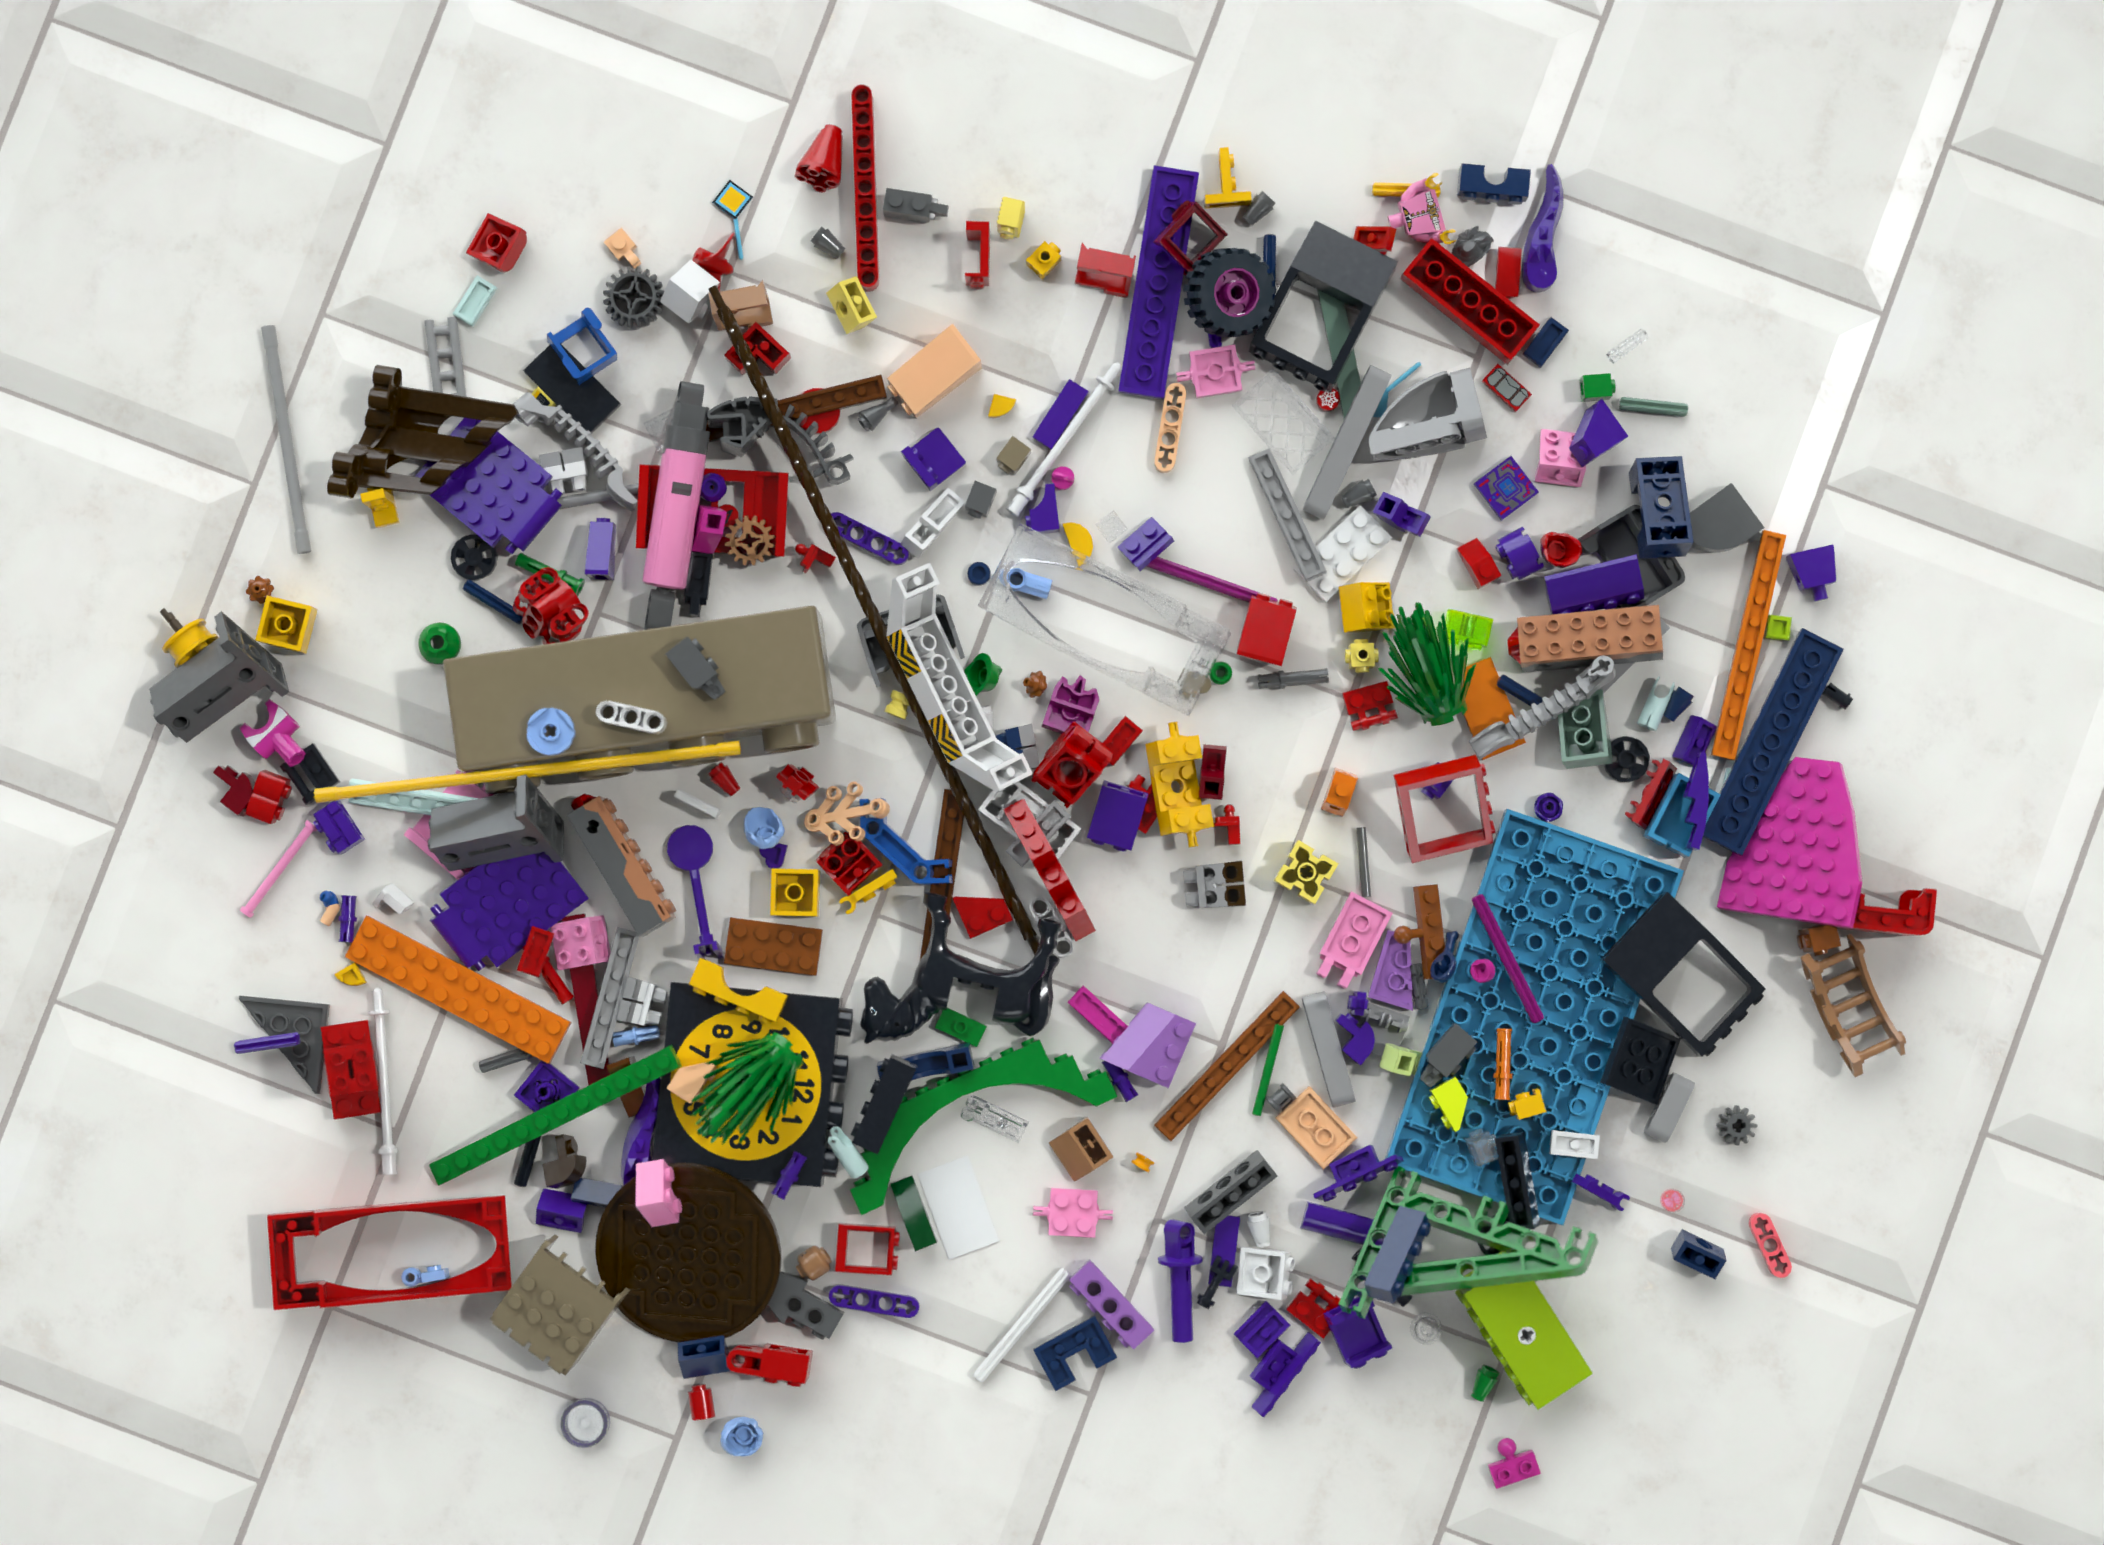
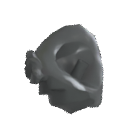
M1475 226L1471 230L1467 229L1459 234L1452 249V254L1468 267L1483 258L1491 248V242L1494 241L1488 232L1478 231L1479 226Z

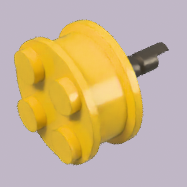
M165 608L160 611L164 619L176 632L162 647L164 653H170L174 658L176 668L219 638L216 634L209 632L206 628V621L203 618L194 620L183 627L175 619L176 617L172 612L168 613Z

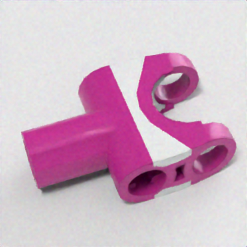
M268 699L265 702L269 712L267 724L260 729H252L244 722L240 726V730L250 745L263 758L267 759L276 751L292 767L299 764L305 756L303 749L291 737L300 725L289 713L271 699Z

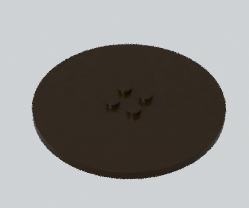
M695 1163L667 1164L669 1167H672L674 1172V1181L671 1182V1189L676 1198L681 1201L682 1212L679 1213L678 1223L652 1227L636 1208V1176H634L610 1200L601 1216L596 1233V1263L601 1281L606 1283L604 1285L606 1292L614 1299L625 1288L630 1290L618 1306V1309L630 1321L648 1333L679 1343L722 1335L728 1338L745 1329L759 1317L768 1305L777 1287L781 1272L782 1258L779 1235L765 1205L745 1184L726 1172Z

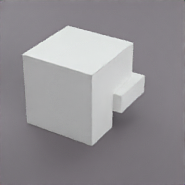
M690 260L669 279L660 302L690 324L697 316L700 319L707 316L711 307L708 289L714 285L718 288L720 282Z

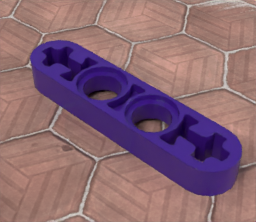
M831 513L834 520L840 517V522L846 526L848 522L852 523L848 527L846 535L842 534L845 531L844 528L837 526L839 534L843 539L895 565H902L907 562L909 552L901 543L842 513ZM855 527H860L864 531L863 537L859 540L851 537V531ZM878 537L882 538L885 543L884 547L881 550H874L871 546L872 540ZM889 542L893 544L891 549L898 551L899 548L903 549L902 554L905 555L904 558L899 557L898 560H895V555L889 551L887 556L884 555L888 549Z
M839 1284L834 1286L829 1293V1300L835 1306L904 1318L914 1317L920 1308L918 1300L913 1296ZM839 1289H842L843 1294L850 1295V1290L855 1291L852 1297V1304H848V1298H842L841 1302H838L837 1297L833 1296V1293H837ZM859 1293H866L869 1296V1303L867 1305L861 1306L857 1303L856 1296ZM884 1296L890 1297L893 1302L892 1307L888 1310L882 1309L879 1305L880 1299ZM896 1298L901 1299L899 1304H907L909 1300L912 1301V1305L916 1306V1309L906 1313L905 1308L899 1307V1312H895Z

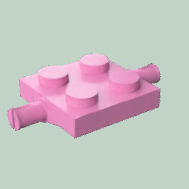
M1235 345L1189 352L1190 371L1176 373L1177 382L1191 380L1195 387L1196 398L1241 392V374L1244 371L1255 370L1254 360L1240 363Z
M1051 1188L1048 1207L1034 1206L1033 1210H1040L1042 1212L1033 1211V1216H1047L1049 1222L1048 1235L1095 1238L1098 1219L1113 1220V1216L1103 1215H1113V1210H1099L1097 1190Z

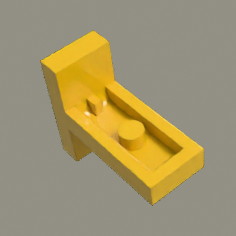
M1229 147L1219 148L1218 156L1222 193L1205 195V209L1249 206L1252 201L1251 191L1232 193V191L1236 190V179L1231 177L1230 168H1234L1233 154H1229Z
M367 488V492L360 494L362 503L372 509L376 528L400 523L393 491L383 488Z

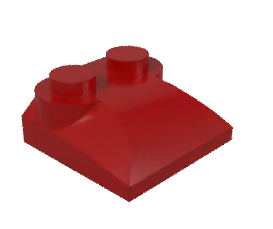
M488 213L466 254L496 268L500 272H508L514 267L526 246L527 232Z

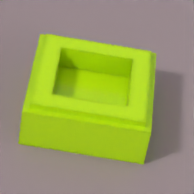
M1768 615L1765 638L1789 641L1792 617Z

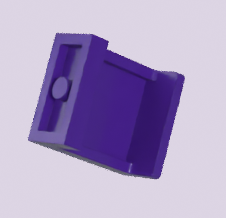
M1104 780L1087 838H1090L1095 844L1104 845V843L1113 845V848L1119 851H1132L1148 793Z
M1354 1298L1349 1308L1358 1307L1361 1298ZM1373 1300L1365 1319L1358 1317L1353 1310L1351 1314L1343 1312L1340 1306L1323 1313L1344 1363L1350 1368H1361L1367 1364L1368 1360L1374 1357L1381 1358L1388 1353V1350L1393 1348L1391 1343L1387 1341L1375 1314Z

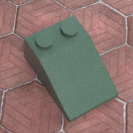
M1603 689L1597 690L1590 696V699L1581 701L1580 705L1568 709V712L1558 715L1561 758L1566 769L1613 764Z

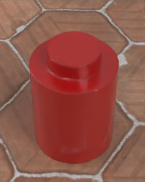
M706 1384L692 1386V1391H688L692 1420L715 1417L711 1388H706Z

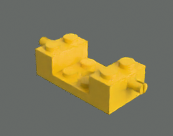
M1178 722L1168 723L1170 737L1165 740L1145 744L1160 836L1178 833L1187 834L1188 848L1198 846L1196 832L1214 827L1210 804L1202 805L1201 798H1199V785L1194 761L1202 758L1199 735H1179ZM1173 780L1177 781L1180 785L1178 793H1175L1171 788Z

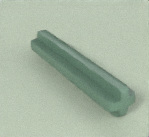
M1621 397L1619 409L1685 417L1688 413V404Z

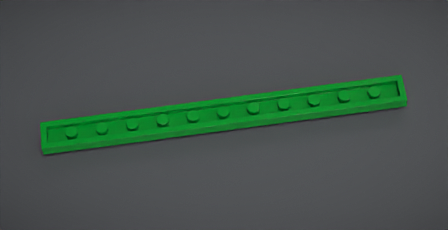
M670 1045L429 1164V1167L438 1186L682 1067L673 1046Z

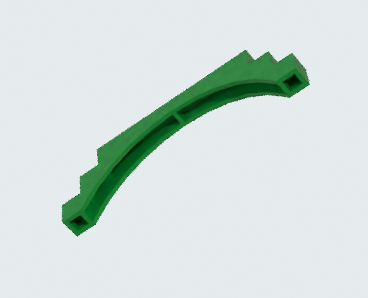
M1033 1037L1022 1042V1048L1014 1051L1011 1047L1000 1052L1001 1057L994 1061L989 1057L979 1062V1068L958 1072L959 1077L950 1080L949 1076L936 1082L937 1087L931 1090L928 1087H924L916 1091V1097L908 1100L906 1096L903 1097L879 1153L876 1154L864 1148V1152L860 1153L868 1164L867 1172L871 1179L867 1181L866 1177L853 1182L854 1187L850 1191L861 1215L884 1205L890 1177L903 1148L922 1124L939 1109L956 1099L987 1087L1008 1084H1030L1068 1092L1097 1107L1117 1097L1106 1071L1101 1072L1100 1069L1088 1073V1079L1084 1080L1073 1055L1068 1057L1067 1053L1054 1058L1055 1063L1051 1065L1040 1039L1035 1041Z

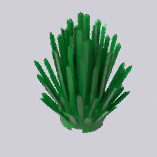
M1420 602L1415 603L1416 609L1411 614V618L1406 617L1403 607L1400 606L1398 608L1399 614L1396 615L1398 623L1393 614L1390 617L1396 629L1393 639L1403 659L1387 633L1383 632V636L1390 646L1388 647L1390 649L1388 652L1389 656L1411 684L1415 693L1393 669L1388 668L1389 673L1393 677L1383 668L1378 669L1403 693L1401 694L1392 686H1387L1391 692L1398 696L1395 699L1421 715L1424 724L1430 722L1432 726H1439L1454 721L1453 716L1460 712L1464 715L1468 708L1465 698L1476 667L1475 664L1468 669L1464 682L1469 638L1465 640V646L1463 643L1461 644L1459 655H1455V631L1451 630L1450 652L1444 613L1441 616L1442 623L1439 621L1435 630L1433 618L1429 610H1425L1424 613Z
M768 1032L764 1038L726 1044L728 1047L737 1049L722 1052L719 1054L722 1057L706 1062L708 1065H719L735 1059L704 1075L703 1078L708 1079L726 1069L729 1070L705 1087L704 1091L691 1100L696 1102L718 1087L704 1099V1104L691 1115L696 1116L706 1107L701 1113L702 1117L695 1123V1125H700L705 1121L697 1130L698 1135L702 1134L703 1137H706L708 1134L713 1135L717 1132L711 1138V1143L722 1134L723 1145L738 1127L739 1134H742L739 1139L741 1144L769 1100L774 1096L766 1116V1122L770 1120L771 1116L773 1118L769 1128L770 1133H772L781 1108L783 1115H785L788 1101L791 1106L793 1104L797 1071L804 1063L801 1054L799 1053L796 1056L790 1049L793 1044L776 1032L772 1035Z

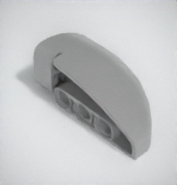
M1466 368L1450 372V374H1447V371H1442L1418 382L1399 396L1386 409L1369 436L1368 442L1372 458L1380 461L1421 457L1463 449L1465 447L1463 437L1466 438L1467 443L1486 439L1487 434L1471 369Z

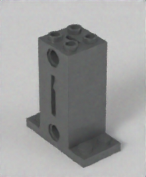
M222 611L214 616L217 626L215 630L219 638L149 688L150 702L154 708L153 716L160 725L164 724L176 738L180 737L186 743L265 685L271 692L275 691L281 697L289 693L282 663Z
M527 775L517 776V786L512 792L431 809L428 848L450 872L545 852L546 855H549L554 863L563 861L564 820Z

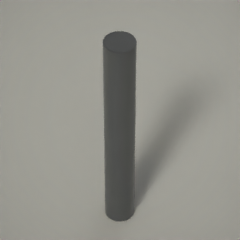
M1359 827L1356 829L1362 897H1371L1366 827Z

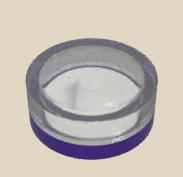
M591 1398L576 1400L566 1408L561 1418L563 1436L570 1444L580 1448H588L598 1444L606 1436L610 1427V1416L606 1407L599 1401Z

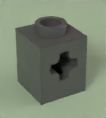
M974 481L965 504L968 514L978 519H981V516L987 518L997 489Z

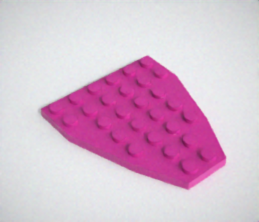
M1795 757L1783 772L1743 855L1740 856L1732 852L1728 859L1717 908L1853 929L1862 888V874L1855 811L1843 765L1835 761Z

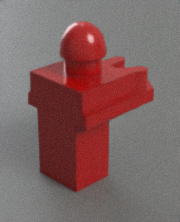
M797 544L795 546L796 553L804 556L800 565L804 567L803 573L805 574L814 560L830 568L836 558L813 544H810L809 548L804 544Z
M1227 804L1224 807L1225 817H1215V823L1213 824L1214 827H1227L1228 845H1240L1239 816H1234V806Z

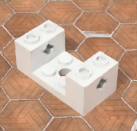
M1018 781L998 792L992 790L978 811L1017 839L1018 836L1003 809L1024 798L1031 812L1038 818L1049 804ZM1068 820L1048 840L1058 860L1081 831V828L1071 820Z

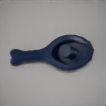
M1457 931L1446 933L1444 951L1435 958L1431 965V977L1436 982H1447L1455 973L1457 962L1453 951L1456 940L1459 938Z

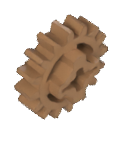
M744 516V522L736 519V527L729 525L732 533L725 534L727 538H730V542L725 543V546H731L732 548L728 554L735 553L734 561L737 562L743 559V565H747L749 560H751L753 566L756 565L757 559L762 563L765 562L763 556H771L772 554L768 549L775 548V545L770 543L771 539L776 538L775 535H769L772 527L765 528L766 520L763 519L759 523L757 522V516H754L752 521L749 520L748 516ZM752 525L760 528L764 534H757ZM743 527V534L740 538L735 539L737 532ZM748 534L753 538H760V540L752 543V547L749 544L740 543V541L748 538ZM761 543H765L763 550L757 554L758 546ZM741 546L747 550L748 556L740 553L737 547Z

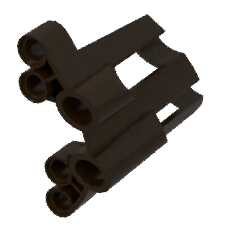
M376 365L372 375L374 386L370 389L368 395L369 408L365 416V431L359 443L353 445L348 453L335 452L332 459L333 474L329 477L327 492L332 496L350 499L355 496L359 487L383 488L391 491L431 495L444 486L447 479L457 469L467 467L493 443L491 442L492 437L502 427L510 424L519 412L514 404L402 387V371L400 368ZM451 416L482 420L471 429L465 438L438 434L440 426ZM408 458L436 463L428 469L422 478L387 472V469Z

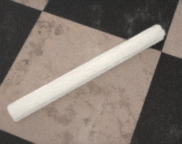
M1061 1268L974 1372V1377L980 1382L985 1381L1071 1276L1068 1271Z

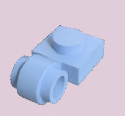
M441 1265L427 1267V1271L422 1273L418 1268L410 1267L404 1270L401 1278L406 1286L413 1287L419 1283L442 1280L450 1276L448 1268L441 1269ZM410 1273L415 1276L414 1281L409 1279Z

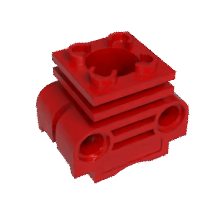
M1073 721L1045 752L1044 759L1034 771L1031 781L1037 782L1047 791L1051 787L1054 788L1052 794L1062 801L1068 809L1071 804L1074 805L1087 788L1102 774L1103 769L1110 763L1113 753L1107 746Z

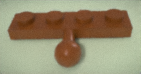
M1438 884L1413 887L1418 929L1399 926L1394 931V939L1399 944H1407L1411 939L1419 938L1424 980L1433 979L1430 973L1431 965L1445 948Z

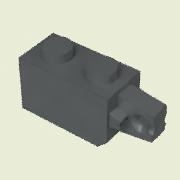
M886 188L883 206L885 217L929 223L930 220H935V216H948L949 206L939 204L938 199L933 198L930 194Z
M687 636L665 655L694 690L703 689L711 698L716 700L726 692L718 679L719 674L716 672L719 667L711 657L708 659L704 657L701 653L704 648L696 638L691 640Z
M1453 1023L1426 1054L1428 1065L1419 1079L1431 1088L1441 1078H1447L1449 1075L1453 1077L1461 1068L1459 1063L1464 1057L1470 1058L1477 1048L1474 1046L1477 1041L1459 1025Z

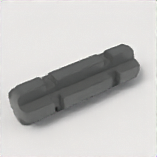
M1411 964L1413 996H1416V1000H1414L1415 1008H1428V999L1425 998L1427 992L1424 976H1422V964Z

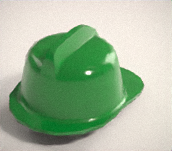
M985 653L978 654L964 670L975 696L980 692L993 690L998 683L999 675L1002 673V668L993 663L990 656Z

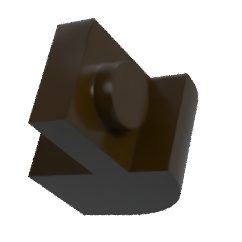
M565 1134L555 1136L559 1159L542 1164L546 1187L559 1189L572 1185L582 1177L586 1169V1156L577 1155L578 1145L574 1136Z

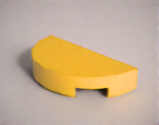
M1073 522L1062 523L1077 566L1080 567L1088 561L1092 554V537L1088 530L1080 524Z

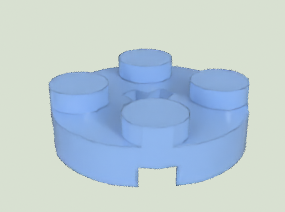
M556 708L540 709L531 716L528 722L527 739L529 744L537 752L549 756L558 755L566 751L571 746L576 735L574 723L570 716ZM548 725L557 728L555 737L545 736Z

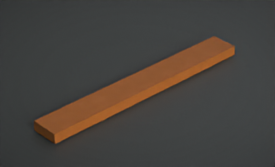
M1282 991L1154 1126L1172 1141L1272 1037L1275 1024L1283 1025L1300 1006L1286 992Z

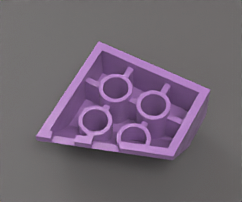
M1147 1002L1131 1020L1126 1030L1113 1041V1045L1107 1052L1100 1056V1059L1169 1088L1196 1023Z

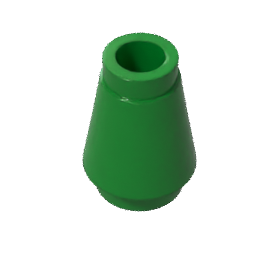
M1483 1364L1481 1369L1477 1371L1471 1396L1478 1401L1484 1402L1485 1398L1499 1381L1498 1376L1500 1372Z

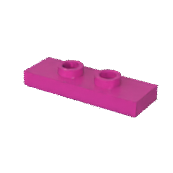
M1084 985L1068 1001L1078 1013L1112 1044L1128 1027Z

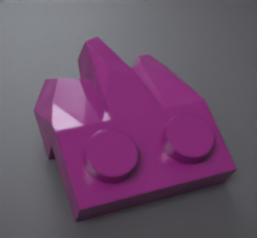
M1081 675L1071 686L1068 685V680L1062 676L1053 690L1042 727L1062 734L1075 721L1089 732L1099 703L1097 689L1092 688L1089 691H1084L1086 679Z

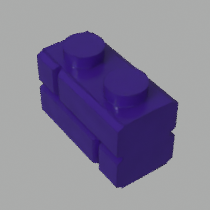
M340 800L331 802L313 814L316 819L313 822L320 833H325L328 838L326 844L333 853L344 854L365 840Z

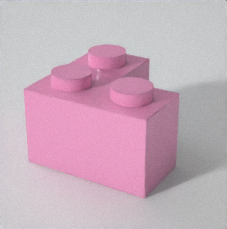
M664 1159L636 1164V1208L652 1227L678 1223L679 1213L682 1212L681 1201L676 1198L671 1189V1182L674 1181L673 1169L667 1165Z

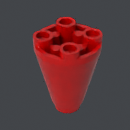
M832 124L825 125L796 167L795 178L812 185L813 189L818 192L824 193L827 189L837 188L841 182L843 136L841 135L842 130Z

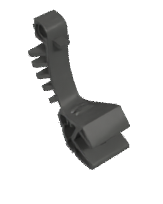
M759 397L735 398L734 401L729 400L715 406L707 413L709 428H723L724 437L720 438L721 450L739 457H743L758 438H762L763 432H767L769 430L768 426L772 424ZM774 398L775 404L778 406L777 399ZM789 405L785 416H783L788 427L805 441L820 465V468L813 470L814 478L824 474L828 482L833 485H839L850 480V473L845 464L854 460V457L848 454L825 463L824 459L832 457L835 453L833 443L831 442L823 450L819 451L818 448L827 443L828 435L823 431L812 441L810 437L818 432V424L814 421L804 431L801 427L807 422V415L802 412L795 423L791 420L795 407ZM836 467L841 469L843 474L836 478L830 474V470Z

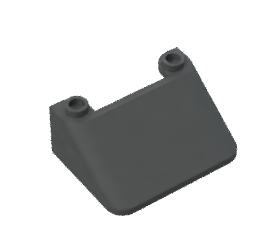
M1632 505L1578 539L1584 554L1589 555L1597 551L1604 562L1637 555L1644 587V599L1635 604L1626 603L1618 605V608L1647 606L1685 581V573L1675 557L1640 559L1637 536L1643 526L1639 505Z

